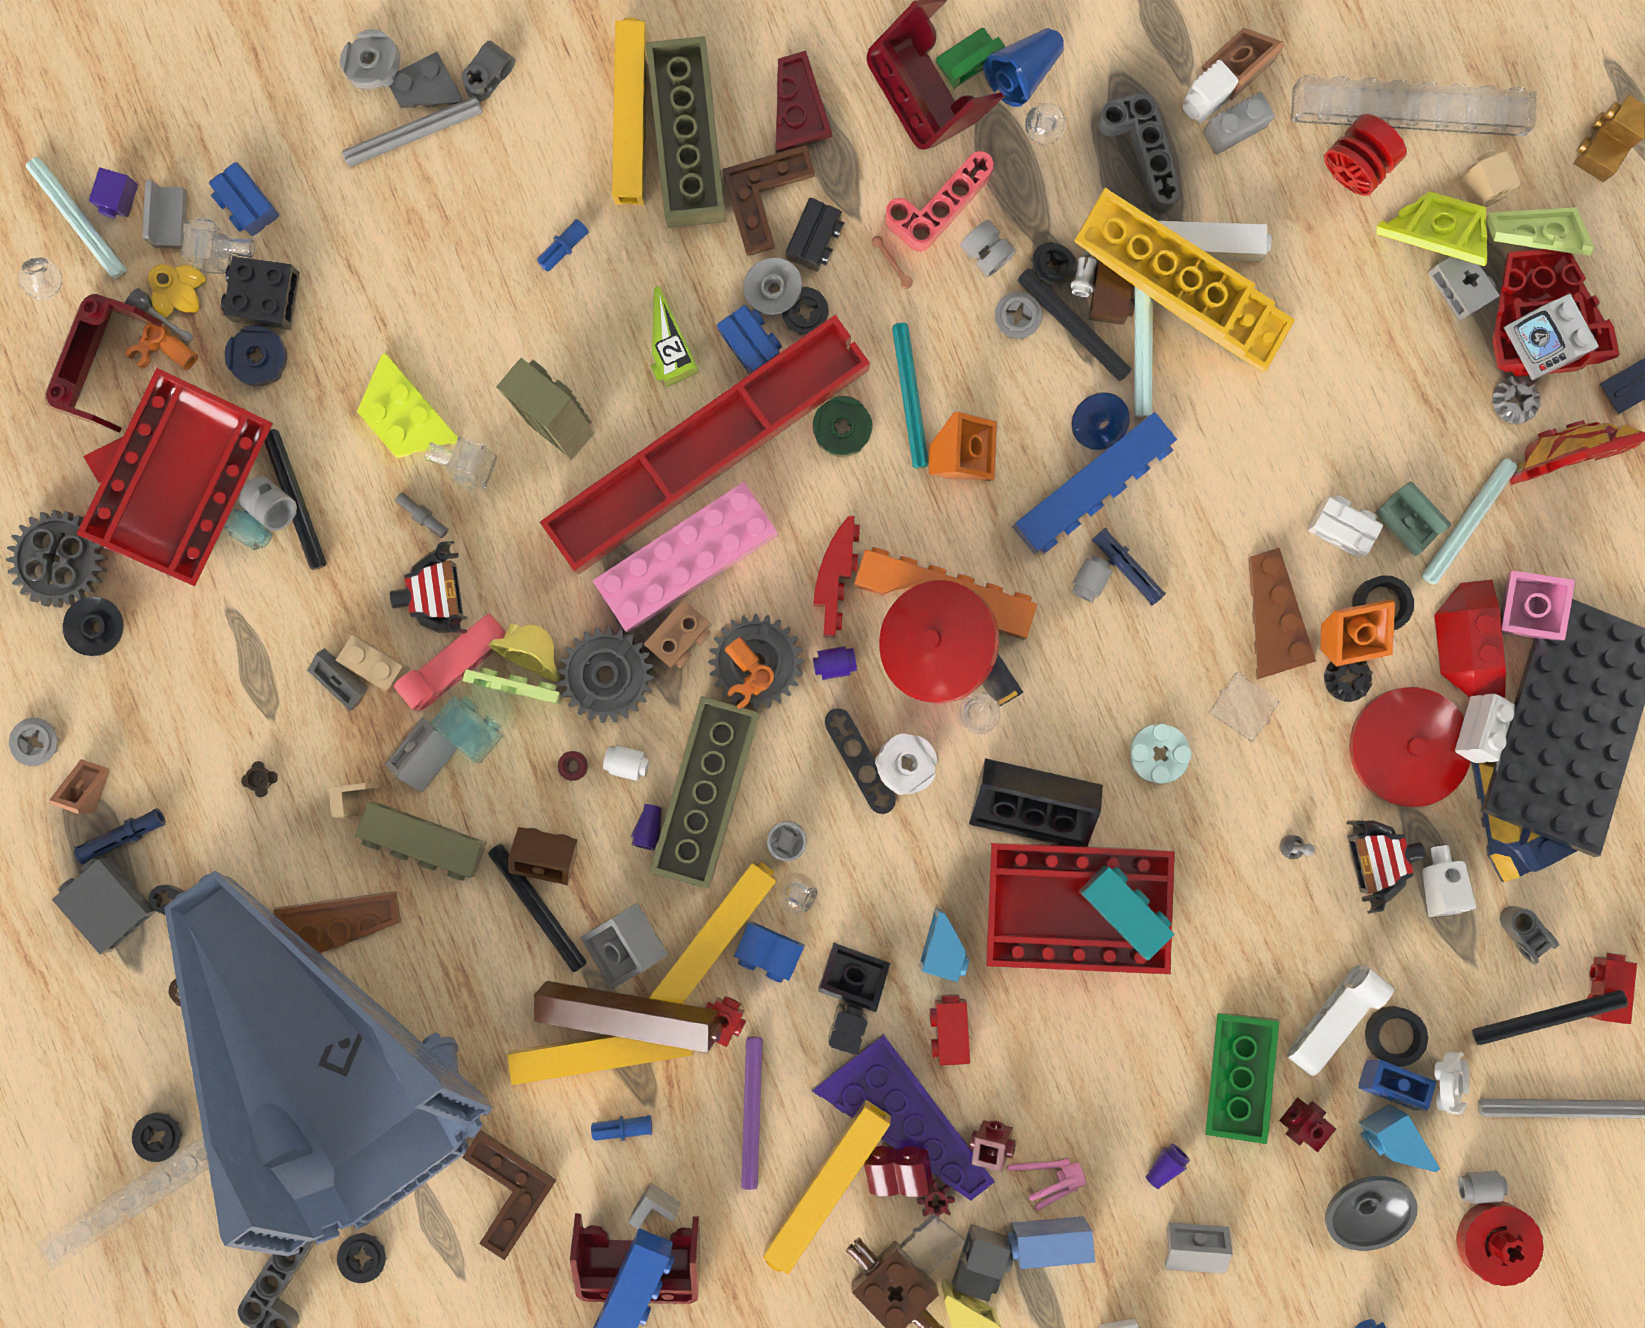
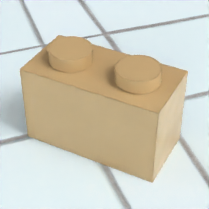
M1508 150L1496 154L1495 151H1490L1478 157V162L1467 168L1468 172L1459 180L1468 202L1484 207L1500 202L1521 184Z
M354 635L350 636L335 660L389 693L396 692L393 687L394 684L410 670V667L361 637Z

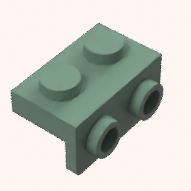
M1411 481L1394 492L1375 512L1415 556L1423 552L1439 534L1451 526L1447 518Z

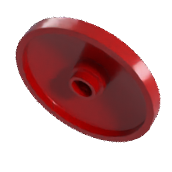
M933 580L918 584L899 596L884 618L879 637L881 661L884 670L893 684L903 693L914 699L935 704L960 700L978 689L992 671L999 649L997 622L986 601L970 588L946 580Z
M1397 688L1378 695L1361 710L1352 727L1349 750L1355 773L1372 794L1388 803L1405 807H1420L1439 802L1458 788L1470 767L1471 761L1455 751L1464 716L1446 697L1425 688Z

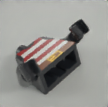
M443 541L437 545L435 550L426 554L413 565L411 573L404 575L406 589L390 591V601L393 609L408 606L410 617L417 619L418 623L427 629L437 633L453 632L465 634L467 630L461 629L460 623L463 619H468V617L463 615L457 565L451 560L446 561L447 559L458 558L459 554L450 553L449 549L455 543L454 541Z
M1348 820L1346 824L1353 826V833L1347 835L1359 890L1366 894L1373 893L1372 895L1363 896L1362 901H1370L1371 909L1367 911L1368 914L1382 912L1385 909V904L1391 901L1406 886L1407 879L1413 877L1414 872L1411 862L1426 859L1424 846L1421 842L1407 845L1404 834H1396L1393 827L1374 820Z

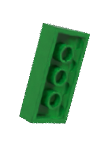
M1217 1013L1205 1135L1267 1144L1279 1019Z

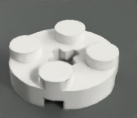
M899 734L883 744L879 754L876 756L875 764L881 780L889 789L899 795L914 794L927 788L934 780L937 756L931 744L918 735ZM902 757L912 759L913 763L910 765L911 772L902 768Z
M1448 1051L1444 1055L1443 1062L1437 1061L1435 1065V1078L1440 1080V1092H1438L1436 1098L1437 1109L1448 1114L1461 1115L1464 1113L1467 1103L1461 1102L1462 1094H1469V1069L1467 1060H1460L1464 1056L1462 1052Z

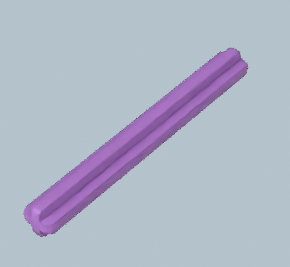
M754 1036L747 1037L745 1057L741 1187L746 1190L757 1189L763 1040L761 1037Z

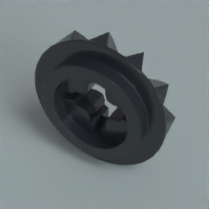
M1049 242L1040 245L1031 258L1033 262L1032 271L1038 273L1039 280L1044 279L1047 281L1049 287L1054 284L1062 287L1064 284L1070 283L1077 273V261L1069 249L1058 243ZM1050 261L1053 265L1059 266V268L1056 271L1054 267L1047 266Z
M802 287L799 299L789 310L782 313V319L789 330H793L800 335L808 334L827 320L829 313L828 303L819 291L809 287ZM801 300L807 308L814 309V311L810 312V322H807L803 315H796L800 311Z
M1367 661L1335 666L1330 662L1324 673V682L1328 692L1336 699L1344 702L1357 701L1366 696L1373 685V672L1367 665ZM1347 669H1349L1351 674L1360 675V677L1352 681L1353 686H1350L1348 682H1338V679L1346 675Z
M158 1112L142 1117L136 1123L132 1132V1144L136 1153L141 1158L150 1162H161L172 1157L179 1149L180 1139L183 1135L178 1127L179 1122L174 1121L170 1114ZM153 1129L156 1132L166 1130V1133L161 1138L163 1144L159 1141L148 1144V1141L154 1136Z
M365 1232L351 1235L341 1244L337 1253V1265L341 1274L354 1283H367L374 1280L383 1271L387 1260L384 1251L385 1245H382L377 1240V1236H371ZM363 1247L365 1255L370 1256L372 1259L367 1260L361 1270L360 1259H355L353 1255H358Z

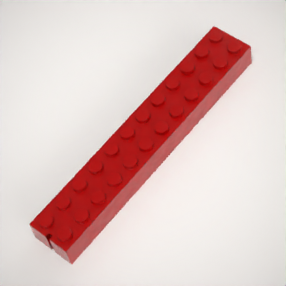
M834 315L539 523L573 571L579 575L869 371L870 362L856 342L851 343V335L838 317Z

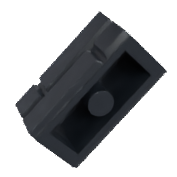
M809 198L786 249V258L816 272L819 271L822 264L827 266L833 249L829 248L833 237L839 239L845 222L841 221L842 211L814 198Z
M845 1002V1005H837L833 1018L834 1022L828 1035V1043L831 1048L855 1055L859 1053L862 1036H864L868 1021L862 1007Z

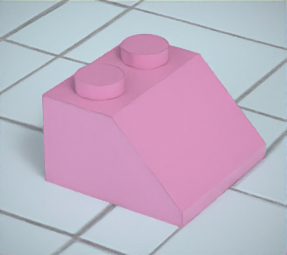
M1518 571L1509 572L1507 574L1500 613L1502 634L1528 638L1565 640L1575 580Z

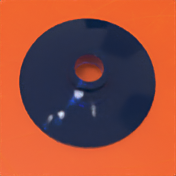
M1106 392L1093 394L1084 399L1077 406L1073 414L1071 423L1073 435L1081 445L1088 449H1107L1121 440L1126 434L1130 423V413L1125 402L1117 395ZM1104 421H1108V424L1104 428L1100 429V424Z

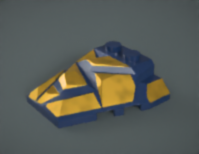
M1471 761L1477 799H1481V804L1483 805L1496 762L1475 763ZM1484 812V817H1481L1482 827H1486L1489 844L1486 845L1487 856L1501 882L1519 878L1529 872L1540 871L1577 852L1575 849Z

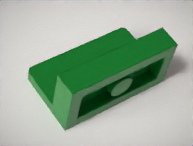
M980 28L936 58V64L955 89L981 72L983 64L988 60L986 58L991 53L1004 48L1005 45L999 36L992 40L985 28Z

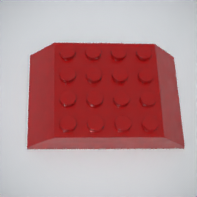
M156 368L76 535L195 587L273 423Z
M991 843L986 966L1171 975L1172 938L1149 960L1143 958L1079 890L1104 865L1111 869L1116 866L1129 879L1125 884L1133 892L1139 889L1150 900L1147 906L1155 914L1160 911L1172 923L1175 851Z

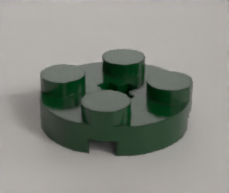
M849 396L834 397L821 405L815 413L813 434L820 448L833 456L847 457L857 454L871 437L872 419L864 405L855 398ZM841 419H846L847 425L851 426L850 431H845L844 434H839L838 429L834 428V424L840 423Z

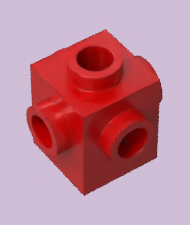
M725 996L724 999L717 997L714 1004L708 1001L705 1007L718 1010V1023L722 1024V1033L717 1043L725 1047L728 1046L733 1035L739 1037L746 1023V1020L742 1019L744 1010L739 1008L741 1003L728 996ZM725 1016L728 1022H721L719 1017Z

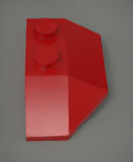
M1493 580L1460 583L1434 614L1440 674L1469 698L1470 696H1484L1486 694H1496L1506 698V664L1500 610Z

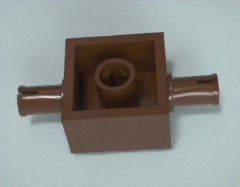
M860 1237L854 1240V1245L851 1243L846 1249L847 1254L864 1270L851 1282L852 1293L884 1328H906L911 1323H914L918 1328H944L926 1310L927 1306L939 1296L937 1284L896 1241L878 1257L865 1245ZM891 1285H892L894 1288H897V1287L900 1286V1291H899V1292H895V1291L890 1292L889 1287H890Z

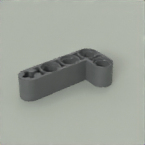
M1139 93L1106 103L1097 121L1100 132L1106 136L1130 133L1149 204L1157 212L1169 211L1179 198L1180 185L1154 97L1147 93ZM1142 107L1148 114L1144 116L1139 115L1134 108ZM1106 115H1116L1119 122L1112 123L1108 121ZM1151 135L1155 139V143H1146L1142 136ZM1150 163H1159L1162 166L1163 171H1154L1151 168Z
M315 1240L306 1242L300 1247V1251L295 1254V1261H290L285 1256L271 1255L238 1307V1317L243 1324L249 1328H279L276 1324V1319H282L286 1322L287 1328H297L299 1324L297 1311L280 1300V1297L315 1245ZM268 1275H272L278 1280V1287H273L269 1284L267 1280ZM251 1302H256L260 1305L261 1313H256L252 1310Z

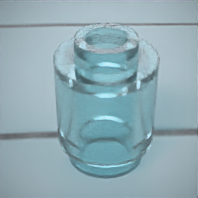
M235 509L229 515L224 525V529L229 531L231 537L253 550H257L260 547L265 548L272 538L270 530L246 510L240 511Z

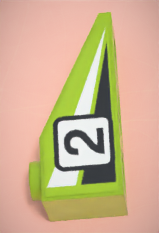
M658 286L654 288L652 356L655 363L650 366L657 381L664 380L666 387H669L699 373L667 301Z

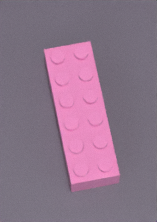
M742 482L594 579L593 582L627 633H631L776 538L778 534L745 482Z

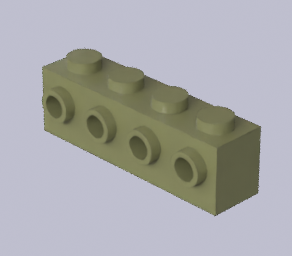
M375 801L367 802L355 837L363 839L362 845L379 850L380 846L391 849L390 855L403 860H408L409 856L420 860L418 865L430 870H436L437 867L448 870L447 876L464 881L465 877L471 878L475 876L487 844L485 841Z

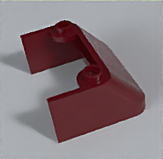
M947 0L913 1L868 49L866 57L869 69L913 144L921 150L933 148L976 124L1004 98L1003 94L999 92L978 98L966 95L955 101L927 53L935 45L936 30L930 18Z
M91 294L83 299L77 309L45 391V402L56 411L120 433L122 427L93 414L76 409V403L112 312L161 327L163 322L135 306L102 295Z
M575 1213L570 1253L575 1293L577 1298L583 1301L605 1302L633 1240H610L609 1234L602 1227L596 1225L583 1228L582 1215L579 1213ZM693 1216L692 1229L686 1227L679 1228L670 1235V1241L673 1242L671 1255L675 1256L670 1272L668 1274L663 1273L660 1278L663 1284L657 1299L651 1298L649 1303L691 1304L698 1300L700 1270L699 1216Z

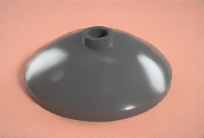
M1386 1176L1364 1177L1347 1184L1333 1196L1325 1212V1224L1330 1236L1339 1245L1357 1251L1376 1250L1393 1244L1410 1230L1417 1217V1201L1410 1188L1395 1178Z

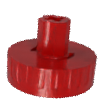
M1508 1202L1477 1204L1463 1216L1458 1226L1456 1242L1462 1261L1473 1273L1490 1284L1500 1286L1517 1285L1531 1277L1540 1266L1544 1251L1543 1236L1540 1228L1531 1216ZM1505 1226V1230H1497L1493 1232L1492 1235L1489 1237L1488 1250L1490 1252V1255L1487 1256L1488 1251L1485 1245L1487 1235L1492 1230L1496 1228H1503Z

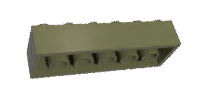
M701 36L646 42L664 215L667 228L726 222L706 38Z
M521 357L496 386L530 427L571 460L594 434L590 427L592 421L588 419V415L584 413V409L580 407L581 404L576 400L577 398L572 394V391L558 379L554 383L547 374V371L533 359L528 363Z
M703 696L700 697L649 872L702 888H710L759 721V712L745 708L739 709L731 704Z

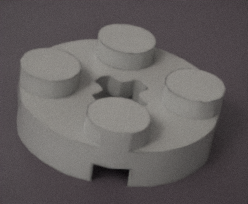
M380 30L360 32L356 35L358 39L352 44L348 42L342 50L340 64L343 72L354 86L361 89H376L381 86H390L395 80V74L400 65L398 46L387 34ZM371 55L375 56V60L371 64L365 63L366 60L371 58Z

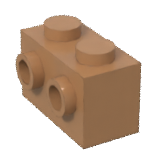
M683 599L647 639L644 645L671 669H674L676 666L681 668L692 656L689 653L691 648L696 643L701 646L711 635L712 632L709 628L712 624Z

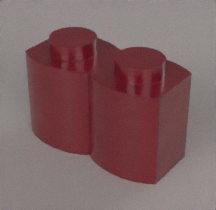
M877 1146L864 1163L869 1192L872 1195L894 1196L901 1194L903 1196L919 1197L930 1193L933 1177L928 1150L907 1146L897 1150L886 1146Z

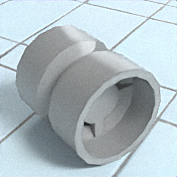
M986 220L978 225L960 244L970 258L978 259L976 265L986 277L997 272L1016 253V250L1007 239L999 238L1000 231L990 220Z
M259 476L251 479L243 486L239 494L240 506L268 530L277 531L288 526L296 514V502L267 477Z
M783 821L776 824L769 832L767 838V845L771 855L785 862L799 858L805 851L807 844L806 833L803 828L792 821Z

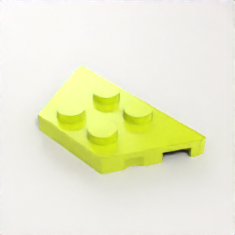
M1429 191L1418 198L1415 203L1400 209L1399 216L1388 223L1383 220L1377 225L1378 235L1482 266L1487 264L1486 207Z
M386 353L382 354L357 410L359 415L397 458L412 455L413 452L432 450L434 447L449 443H458L460 439L389 356Z

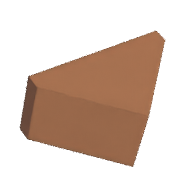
M80 759L50 798L49 803L78 814L95 813L109 774V768Z

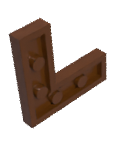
M807 145L722 169L747 256L775 249L759 192L815 177Z
M480 1130L462 1158L513 1191L479 1243L505 1261L553 1187L556 1179Z

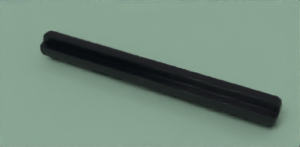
M1031 269L1025 270L1019 276L1018 282L1118 381L1123 380L1131 372V367L1047 284L1039 280V277Z
M271 429L264 441L281 490L296 502L297 510L292 521L309 568L312 570L320 569L326 566V560L280 433L276 429Z
M502 844L493 847L488 852L492 861L571 971L577 972L586 965V960L526 876L509 873V853Z
M1618 990L1478 1027L1472 1030L1475 1043L1483 1045L1628 1006V1000L1624 991Z

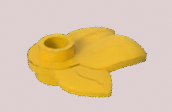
M166 264L154 266L148 274V283L153 289L151 302L154 309L164 318L170 316L174 308L183 312H198L199 300L194 288L205 283L206 277L199 270L189 265H181L176 268ZM163 273L169 277L168 283L164 285L158 282V276Z

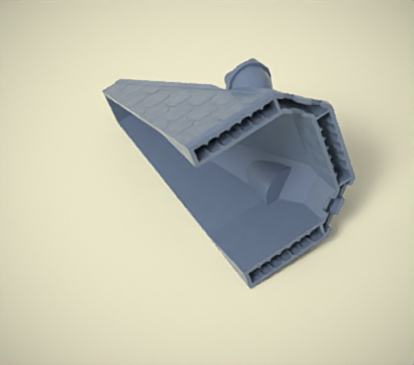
M216 871L207 874L196 885L178 894L171 903L164 907L219 1232L224 1246L287 1257L298 1253L300 1247L306 1242L315 1240L318 1245L340 1235L339 1228L343 1229L354 1224L355 1228L358 1229L368 1225L466 1153L469 1148L466 1142L468 1136L470 1139L476 1137L483 1125L479 1117L482 1114L484 1116L489 1114L492 1106L484 1094L458 1073L456 1054L458 1044L452 1037H441L439 1033H434L426 1037L421 1043L396 1018L228 876H224ZM359 1033L362 1036V1041L347 1077L318 1065L326 1046L333 1044L326 1062L343 1068L357 1034ZM349 1038L350 1045L348 1048L343 1049L339 1047L338 1041Z

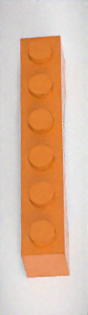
M872 547L871 551L865 549L854 587L885 595L892 591L914 587L927 581L946 580L956 582L975 591L986 601L994 614L999 633L1022 640L1028 637L1037 608V603L1031 602V596L1015 592L1014 596L1002 593L1004 588L991 583H986V586L983 587L974 584V578L958 574L957 578L945 575V569L934 565H929V568L926 569L917 566L918 561L909 557L901 556L900 560L888 557V551L877 547Z

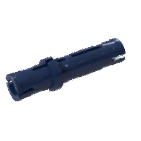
M1106 527L1092 539L1109 558L1108 562L1112 566L1114 564L1150 602L1151 606L1165 596L1166 592L1157 585L1128 553L1129 549L1127 546L1122 547Z
M155 808L136 819L129 818L124 821L123 825L80 846H76L74 849L75 857L81 864H86L91 859L97 858L130 841L137 842L146 833L165 826V817L158 808Z

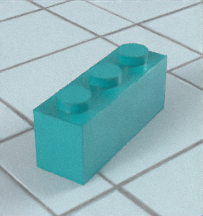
M1104 865L1079 892L1143 958L1149 960L1175 935L1169 929L1172 923L1160 911L1155 914L1147 906L1150 900L1139 889L1133 892L1125 884L1129 879L1119 868L1115 866L1111 869Z

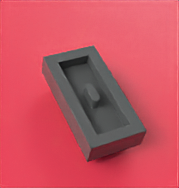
M324 648L315 655L307 671L351 711L359 705L368 689L342 664L335 661L336 657Z

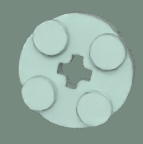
M1166 724L1144 727L1133 737L1130 745V764L1135 773L1145 781L1158 784L1178 779L1186 771L1192 756L1189 743L1183 733L1177 728ZM1155 746L1166 748L1165 756L1167 758L1165 761L1161 759L1155 761L1153 759L1155 755L1153 748Z

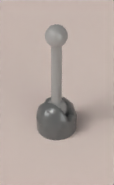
M137 288L128 296L125 301L126 304L135 306L162 321L165 326L177 333L184 343L192 341L193 336L189 331H182L152 309L151 299L144 291Z
M1296 835L1285 836L1279 845L1281 854L1289 859H1298L1303 854L1310 856L1315 852L1312 844H1305L1303 839Z

